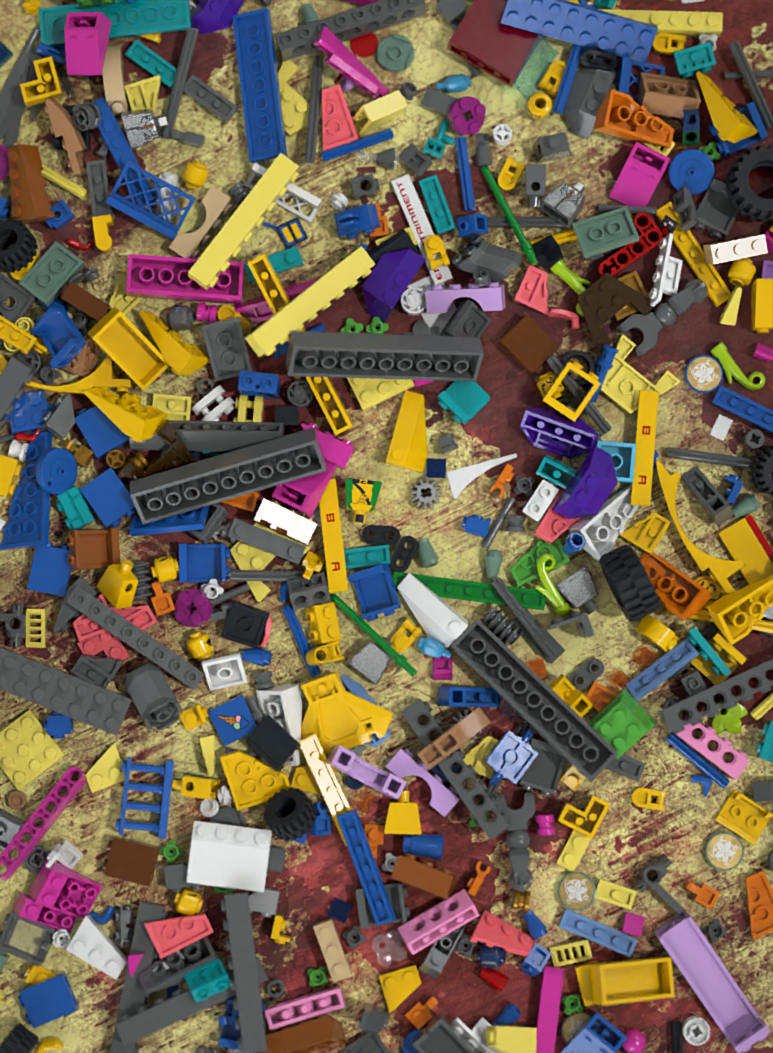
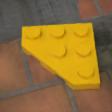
M240 750L220 755L237 811L267 802L269 798L274 797L273 794L276 792L279 793L280 790H287L291 787L287 773L283 771L278 773L270 765Z

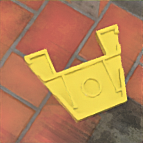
M287 60L282 63L278 72L284 131L291 137L307 128L310 103L287 84L299 71L298 66L291 60ZM322 102L320 103L319 119H322Z
M622 335L617 345L619 353H616L612 362L613 367L611 370H608L600 391L628 414H632L638 410L639 390L658 391L660 396L678 385L681 381L667 370L657 384L653 385L624 361L636 344L625 335Z
M257 522L253 525L268 532H271L273 534H276L278 536H281L283 538L304 545ZM238 541L230 550L240 570L263 571L276 557L274 554ZM304 545L306 546V548L303 553V556L311 549L307 545ZM247 581L259 603L271 592L262 581Z

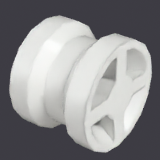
M499 124L494 129L493 140L497 145H507L511 141L512 130L506 124Z
M14 439L10 445L8 457H15L19 461L24 462L29 444H21L18 440Z

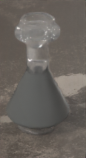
M394 147L378 154L364 153V149H362V151H358L357 162L363 164V161H376L394 170V167H399L400 152L395 151Z

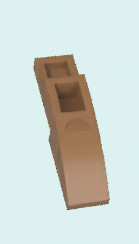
M54 98L46 99L44 109L46 114L50 116V130L52 134H55V137L63 136L62 145L64 150H67L69 156L67 158L69 168L73 170V173L84 170L80 151L85 150L86 146L80 130L74 126L70 114Z
M478 707L417 753V755L426 767L430 769L491 722L480 707Z

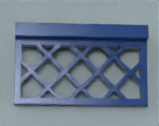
M623 57L618 61L615 90L630 95L637 103L635 98L638 97V94L633 97L629 92V86L635 83L639 89V82L637 80L640 76L634 77L631 73L632 66L639 67L643 73H648L652 69L658 70L659 75L663 76L665 66L644 64L633 61L631 58Z
M127 161L106 203L174 240L196 198ZM129 167L136 170L138 178L128 180L126 172ZM143 179H152L155 187L145 190ZM140 181L143 191L132 193L130 183ZM127 184L130 195L122 196L116 193L119 186ZM169 188L172 197L162 199L159 189ZM157 190L159 200L150 203L147 192ZM144 193L147 204L140 206L136 204L134 196ZM183 196L190 200L186 207L179 208L176 198ZM173 199L176 210L166 212L164 202ZM161 203L164 213L154 214L151 205ZM178 212L180 220L177 226L169 221V214Z

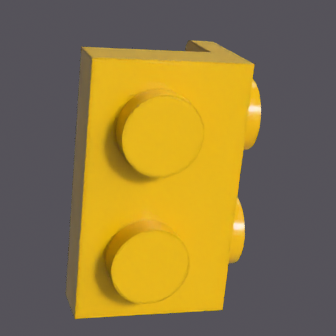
M334 602L306 608L305 616L309 624V637L313 646L342 640Z

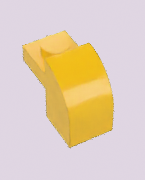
M650 615L644 617L635 628L665 653L682 641L672 630Z
M562 674L549 686L581 718L593 707V704L586 696L577 690Z

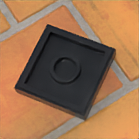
M233 600L221 632V637L257 649L270 612Z

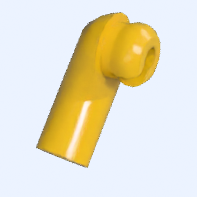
M57 1037L45 1038L34 1053H46L47 1050L60 1051L63 1048V1042Z

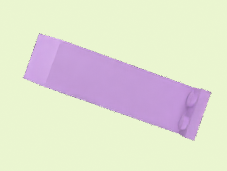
M686 911L681 916L678 914L653 932L737 1053L748 1051L752 1044L762 1041L767 1037L768 1033L771 1032L770 1029L756 1013L694 920Z

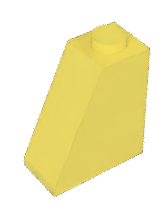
M399 90L367 103L359 109L352 118L359 138L404 112L408 105L405 97L401 95Z
M486 1026V1046L497 1053H536L537 1028Z

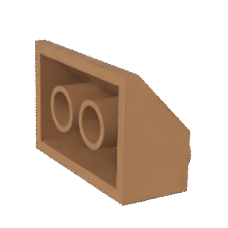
M643 72L640 74L637 102L640 106L643 105L647 108L649 113L682 119V110L699 108L701 99L695 80Z

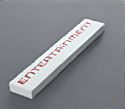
M409 174L391 181L423 258L426 259L425 264L434 285H439L453 279L448 266L442 265L437 267L436 270H431L424 249V241L428 236L434 235ZM440 253L433 255L435 260L441 258Z

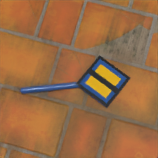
M298 217L279 226L266 222L262 224L278 231L286 249L308 239Z

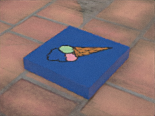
M243 695L208 711L224 746L251 734L257 727Z

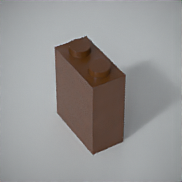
M72 282L69 285H65L61 292V299L68 306L90 317L96 323L112 309L109 304Z
M528 314L500 340V344L530 375L534 372L539 374L545 368L543 364L551 355L557 356L559 354L557 352L559 345Z
M117 836L113 837V840H109L107 851L110 852L109 857L104 860L102 870L105 871L104 876L150 886L160 847Z

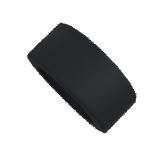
M570 351L560 361L565 366L570 359L580 358L587 364V374L590 371L592 373L595 372L593 359L584 351ZM585 378L575 380L580 387L585 386L589 382Z

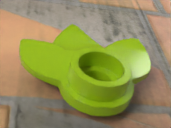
M737 703V706L726 710L725 713L714 716L712 728L717 731V734L722 733L725 729L730 733H740L742 727L740 718L748 714L746 708Z

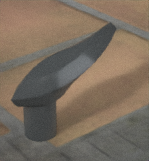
M573 394L558 399L564 405L571 403L575 410L580 405Z

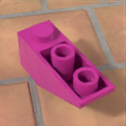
M310 422L307 425L302 423L301 427L303 430L314 427L325 459L345 470L355 450L352 447L353 443L343 438L341 441L335 439V434L326 430L323 433L317 430L318 426Z
M21 892L13 907V911L19 917L59 930L65 929L68 933H71L77 916L35 904L30 895Z

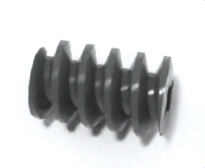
M133 562L134 565L131 572L138 578L133 601L150 600L147 597L153 595V593L147 591V589L151 588L152 585L146 582L151 580V577L145 575L151 572L150 569L145 568L150 562Z
M496 605L483 618L482 623L489 622L487 628H494L493 634L499 633L498 638L500 640L505 639L504 644L506 646L512 645L524 631L517 633L519 626L512 628L514 621L506 622L508 615L501 616L503 610L496 611Z

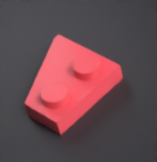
M149 605L131 606V608L109 607L142 631L158 623Z

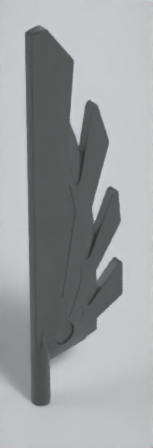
M37 28L33 29L0 93V140L6 135L3 146L7 149L18 141L21 117L27 109L20 84L38 80L33 61L47 58L39 53L37 54L36 49L32 48L40 34V30ZM41 104L31 106L32 121L41 110Z

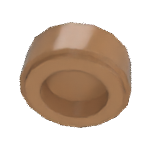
M13 791L9 794L7 803L10 808L20 810L26 806L27 796L23 791Z

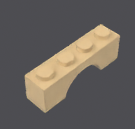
M212 185L202 199V204L206 209L204 224L200 229L192 233L179 232L169 246L170 251L180 258L197 259L200 254L198 250L202 245L205 246L209 242L212 230H217L222 222L220 220L222 216L230 212L233 206L231 198Z

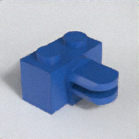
M364 204L334 215L339 237L347 238V240L356 239L362 233L364 235L374 233V229L381 227L376 205Z

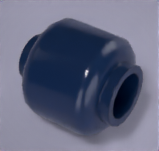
M483 943L481 948L477 950L476 959L480 961L483 968L498 969L502 964H505L506 951L502 947L495 945L490 947Z

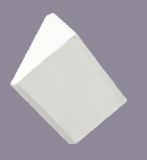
M241 653L202 661L210 691L248 683Z

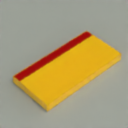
M752 514L718 533L734 561L743 560L746 566L740 569V572L748 585L773 575V549Z

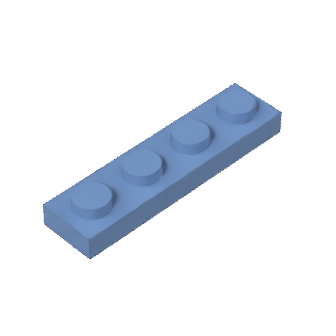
M686 638L627 683L626 687L634 698L639 701L698 656L699 653Z
M565 908L558 925L565 930L630 958L638 941L635 937Z

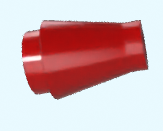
M483 968L479 974V977L496 991L502 992L509 980L505 976L506 974L489 968Z

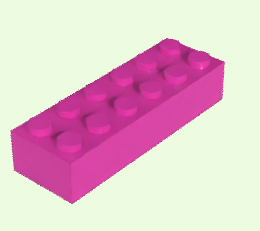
M129 254L126 294L127 297L242 304L244 262L229 261L231 263L229 268L225 272L221 271L216 285L213 288L210 286L206 290L188 277L189 270L198 259Z

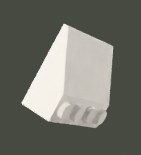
M194 821L187 883L264 893L272 831Z

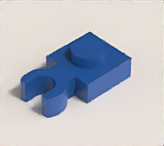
M313 802L317 811V819L313 822L315 825L311 828V835H331V815H326L328 811L326 803L321 802L320 808V802Z

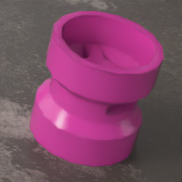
M200 302L196 321L216 322L219 306H207L206 303Z
M554 814L535 816V821L539 824L536 829L537 835L556 834L555 827L552 824L555 821Z

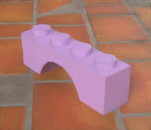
M491 282L486 286H476L474 283H469L465 287H461V284H450L449 287L442 288V285H431V288L425 291L427 314L448 312L453 301L460 297L474 299L480 304L483 311H500L506 307L504 285H499L498 282Z
M334 746L326 761V764L391 799H399L406 784V781L370 765L359 758L357 754L342 746Z
M400 748L385 767L401 779L406 776L415 775L426 780L432 792L430 805L445 817L460 800L457 797V791L451 786L449 788L445 787L442 784L444 780L436 773L432 776L428 772L426 765L422 761L417 763L413 759L415 755L407 748L404 751Z

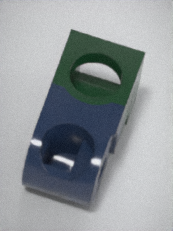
M698 109L682 110L680 131L682 146L700 145V117Z

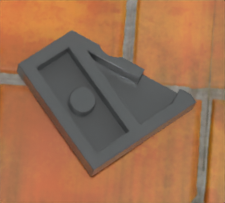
M81 654L70 672L84 680L106 688L124 661Z

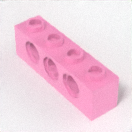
M687 714L682 718L683 721L687 719ZM689 723L684 726V731L675 734L734 780H737L750 763L746 759L748 757L747 754L740 749L734 750L731 747L732 743L724 737L722 739L715 735L717 731L709 725L704 727L699 723L692 726ZM695 728L701 730V736L698 739H694L692 736V731ZM710 740H714L717 743V747L713 751H710L707 747ZM725 752L732 754V760L728 763L723 760Z
M463 889L397 929L410 952L414 955L480 915L466 890Z
M339 985L266 1007L265 1014L271 1030L344 1008L346 1003L341 986Z

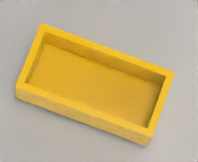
M113 307L87 333L143 391L170 366L165 361L163 355L116 307Z
M661 956L590 964L594 1004L611 1005L675 997L671 957Z

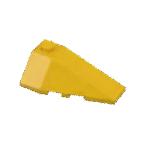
M406 390L386 464L423 473L428 456L424 395Z

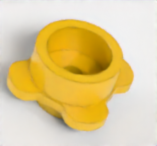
M25 0L22 4L25 7L24 12L27 14L39 13L38 8H42L40 0Z

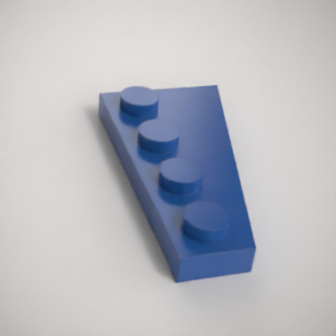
M210 505L147 524H143L140 516H136L132 519L129 532L131 536L204 529Z

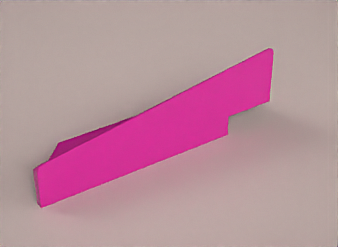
M324 26L313 42L315 46L327 54L324 62L375 100L388 95L389 90Z
M319 278L284 288L290 301ZM264 295L235 305V312H241L254 322L267 320L274 315Z

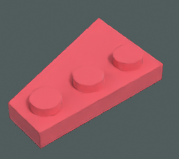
M340 84L322 90L323 151L359 139Z
M562 487L534 532L535 536L548 544H551L580 519H567L552 509L565 490Z
M486 910L483 912L470 941L475 943L477 941L485 942L486 946L490 947L494 945L499 946L507 952L525 957L528 956L535 942L533 937Z
M205 913L144 923L161 959L214 932Z

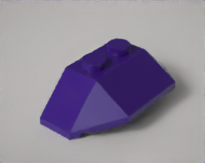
M199 0L191 15V26L197 28L201 34L228 29L233 23L232 16L238 14L245 0Z
M411 249L383 254L362 286L368 313L374 317H379L380 321L384 323L426 259Z
M549 407L526 408L520 424V428L533 446L566 458L590 453L599 436L584 420L577 418L574 422L561 412Z
M594 445L552 509L567 519L597 515L618 484L611 455Z

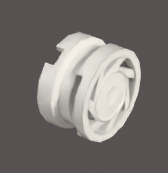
M415 287L407 289L401 297L403 311L410 316H418L426 309L425 292Z
M691 1016L683 1022L682 1034L690 1044L702 1045L710 1037V1027L703 1018Z

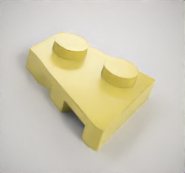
M123 266L109 305L112 308L116 307L126 316L144 298L127 297L128 269Z

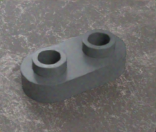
M596 658L588 660L570 676V683L577 690H583L603 674L604 665L602 661ZM593 664H596L598 666V670L596 672H593L591 670V666ZM578 677L583 678L582 684L576 682Z

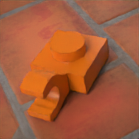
M380 203L372 204L376 205L381 227L374 229L375 232L370 234V238L388 236L387 216H381Z
M509 464L505 466L496 483L490 488V493L498 488L501 491L498 498L503 497V485L505 481L509 483L515 473L511 471L514 467Z
M159 581L152 583L156 596L152 597L151 600L156 615L159 616L175 610L170 592L163 593Z
M365 824V834L374 858H377V844L383 845L384 825Z
M478 861L476 864L477 874L475 878L471 876L466 885L469 888L467 892L474 897L491 869L488 866L485 871H481V861Z
M687 880L684 885L686 889L696 894L693 898L695 901L710 910L721 894L705 883L698 887Z
M432 996L424 1005L418 1001L405 1016L419 1030L432 1017L429 1011L438 1004V1000Z

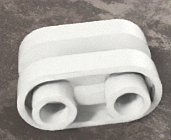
M219 385L196 403L191 410L196 416L200 413L205 416L201 421H220L219 418L223 414L228 415L235 409L233 406L235 402L231 397L224 399L222 395L226 391ZM217 401L219 405L210 412L208 407Z

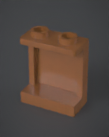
M119 528L68 531L66 541L70 553L68 554L70 570L106 569L111 564H121Z

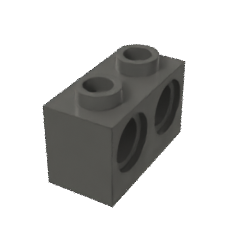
M324 572L313 574L310 580L301 577L287 581L294 610L331 601Z

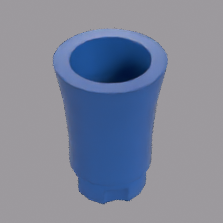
M405 834L403 853L441 861L444 834Z

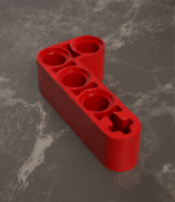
M647 213L637 214L633 221L639 235V241L626 245L603 261L597 270L599 278L605 274L603 273L604 268L608 269L612 264L614 267L610 270L609 274L615 277L659 245L662 240V233ZM644 219L646 226H639L637 220ZM648 235H656L658 241L651 242L648 239ZM639 245L642 248V252L635 253L633 246ZM624 256L627 263L620 264L617 261V257Z

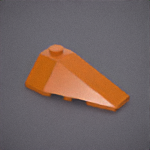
M613 89L609 90L598 109L594 130L608 135L665 148H671L674 129L659 117L649 113L647 108L636 103L630 95Z
M644 552L640 557L641 563L645 567L657 595L666 608L683 621L700 612L712 597L706 588L654 552L652 555Z

